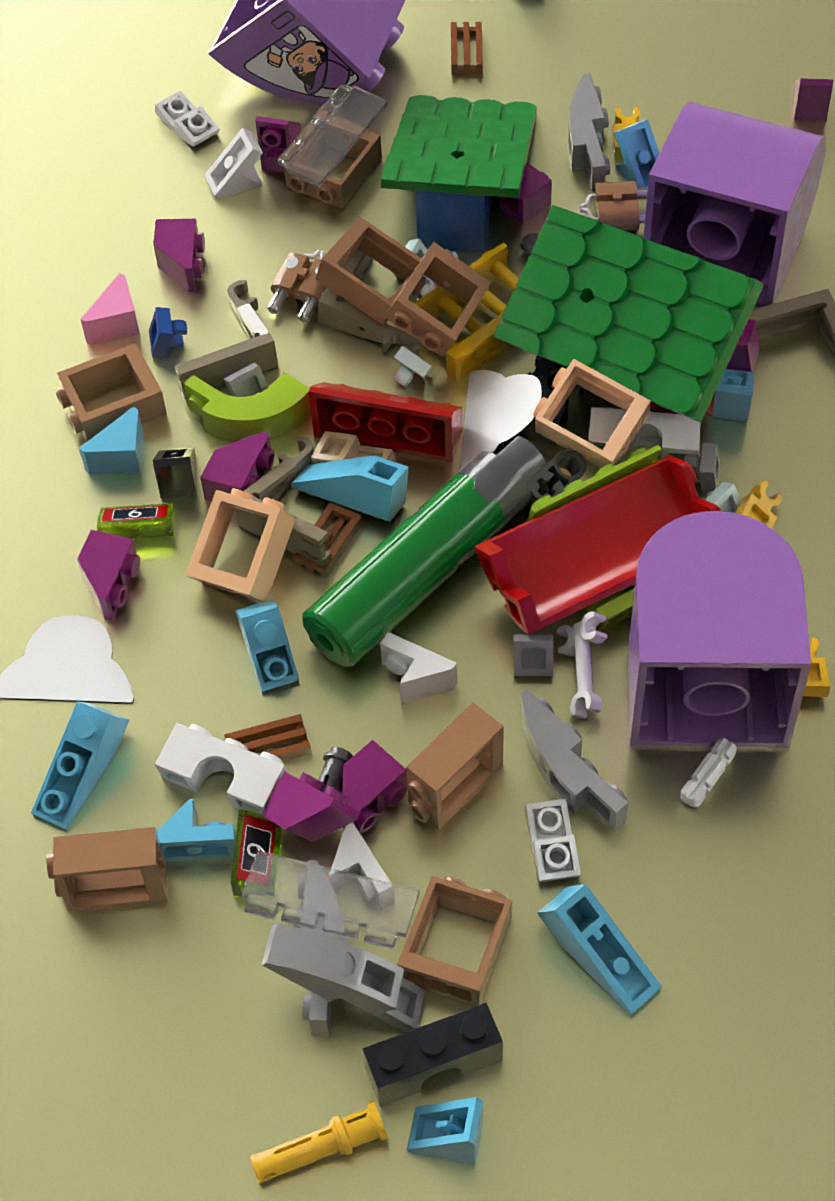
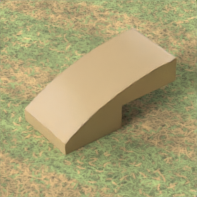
M330 431L324 432L310 457L313 463L374 455L393 462L396 461L394 452L391 449L360 445L357 435Z

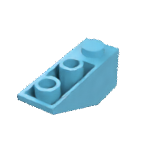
M376 455L308 464L293 480L291 488L390 522L406 502L408 466Z
M77 701L31 814L67 829L114 758L129 719L97 705Z

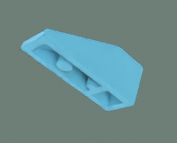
M586 884L566 887L537 912L559 944L628 1014H633L662 988L661 984Z

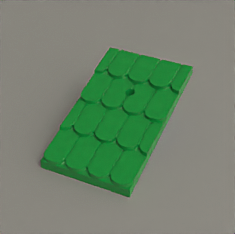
M427 95L412 96L408 99L380 180L381 188L415 191L417 239L422 241L426 249H429L432 243L435 242L443 249H448L449 251L485 252L492 197L519 198L537 115V106L532 103L518 101L502 104L499 101L490 99L470 102L459 97L438 100L436 97Z
M552 205L546 218L547 221L539 233L531 251L532 254L529 256L516 284L517 288L514 289L502 315V321L499 322L493 337L566 368L575 359L649 399L651 403L701 423L764 284L736 271Z

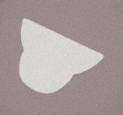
M488 370L470 372L459 471L481 452L493 453L499 443L514 437L533 420V412L542 397V387L538 378L528 374H517L505 378L500 373Z
M60 616L42 624L28 641L24 656L15 660L0 674V698L132 703L134 699L131 685L124 671L118 663L111 659L112 643L106 628L96 619L86 616Z

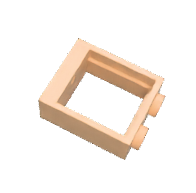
M573 359L567 369L562 367L556 374L552 383L554 390L549 398L543 397L537 404L533 412L536 432L566 449L577 451L584 459L600 468L610 463L616 466L650 413L651 401ZM576 384L626 411L603 450L553 423V420Z
M232 488L230 494L216 490L186 576L202 584L259 602L267 601L296 518L284 511L285 504L274 499L264 497L261 503L252 500V494ZM235 508L268 518L247 578L214 568Z

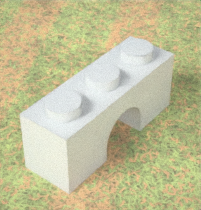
M592 407L588 442L603 450L626 411L614 408ZM650 411L627 451L634 446L641 445L652 448L659 444L661 447L660 459L669 455L683 460L685 455L698 456L701 423L681 414ZM624 455L618 464L623 462Z
M176 723L155 762V766L162 779L196 793L199 792L204 780L212 773L218 771L232 773L234 778L227 791L232 806L267 821L270 820L263 817L262 813L284 771L287 772L283 761L277 756L267 752H262L261 755L248 751L244 744L235 739L226 738L225 741L212 737V734L207 729L196 724H191L190 727Z

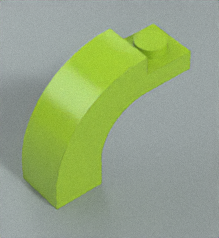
M285 372L264 391L246 397L224 394L194 375L184 383L187 406L194 414L202 416L205 432L226 441L236 442L260 432L269 433L270 440L294 430L311 415L310 388Z

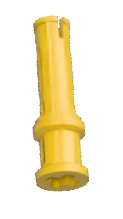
M369 1102L366 1109L341 1118L339 1115L332 1117V1120L329 1121L330 1125L320 1130L303 1135L270 1150L251 1155V1163L259 1184L338 1152L341 1155L346 1154L348 1156L353 1154V1148L375 1139L387 1140L388 1136L375 1102Z

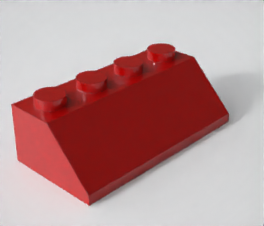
M321 382L310 386L309 389L313 435L315 438H321L325 431L357 435L360 445L391 449L396 453L453 463L463 431L462 407L449 403L421 400L411 396L404 397L387 394L378 390L371 391L354 388L344 384Z

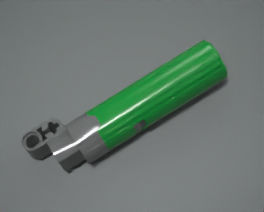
M517 436L497 455L486 451L478 454L429 498L413 516L406 519L302 613L303 627L306 629L311 642L332 662L349 668L357 664L385 637L387 632L390 633L457 571L459 565L476 553L474 546L491 539L523 508L530 514L531 506L538 499L546 495L554 497L562 493L564 488L570 483L581 479L586 472L587 466L584 457L575 450L567 449L559 452L546 463L538 449L527 439ZM560 468L568 470L571 476L562 473ZM548 486L550 489L549 493H545L543 496L539 493Z

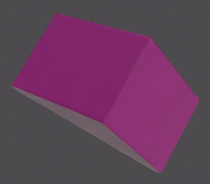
M800 78L794 81V120L827 121L833 80Z

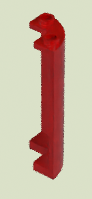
M669 455L474 547L493 590H499L500 594L505 598V610L514 622L529 635L635 584L638 561L645 545L666 524L689 514L721 511V509L717 505L698 497L694 484L697 478L692 466L686 461Z

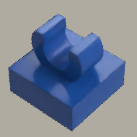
M155 308L149 328L151 353L154 357H166L169 346L173 348L183 347L182 335H187L188 333L186 321H171L170 308Z

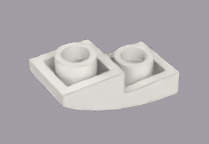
M181 90L155 104L154 112L176 135L193 147L220 131L218 125L201 105L195 108Z
M566 798L526 804L525 812L539 882L581 877L574 834L572 835Z

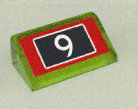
M174 503L100 508L96 525L97 531L130 539L174 536Z
M239 810L230 881L233 896L275 897L282 827L263 817L262 814L249 810Z

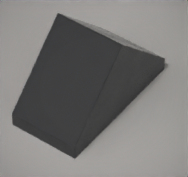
M195 447L158 451L153 459V467L160 498L197 495Z

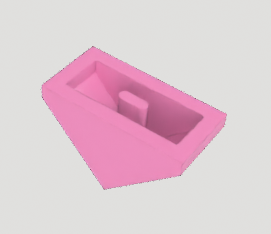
M119 273L80 319L87 343L97 344L140 334L125 275Z

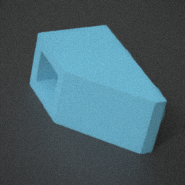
M271 599L235 610L245 646L262 692L298 681V673L277 604Z

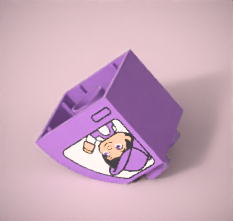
M235 0L208 54L237 77L253 86L283 98L314 104H330L351 90L359 97H362L378 84L385 72V68L378 62L380 55L389 50L403 33L404 25L397 18L405 0Z

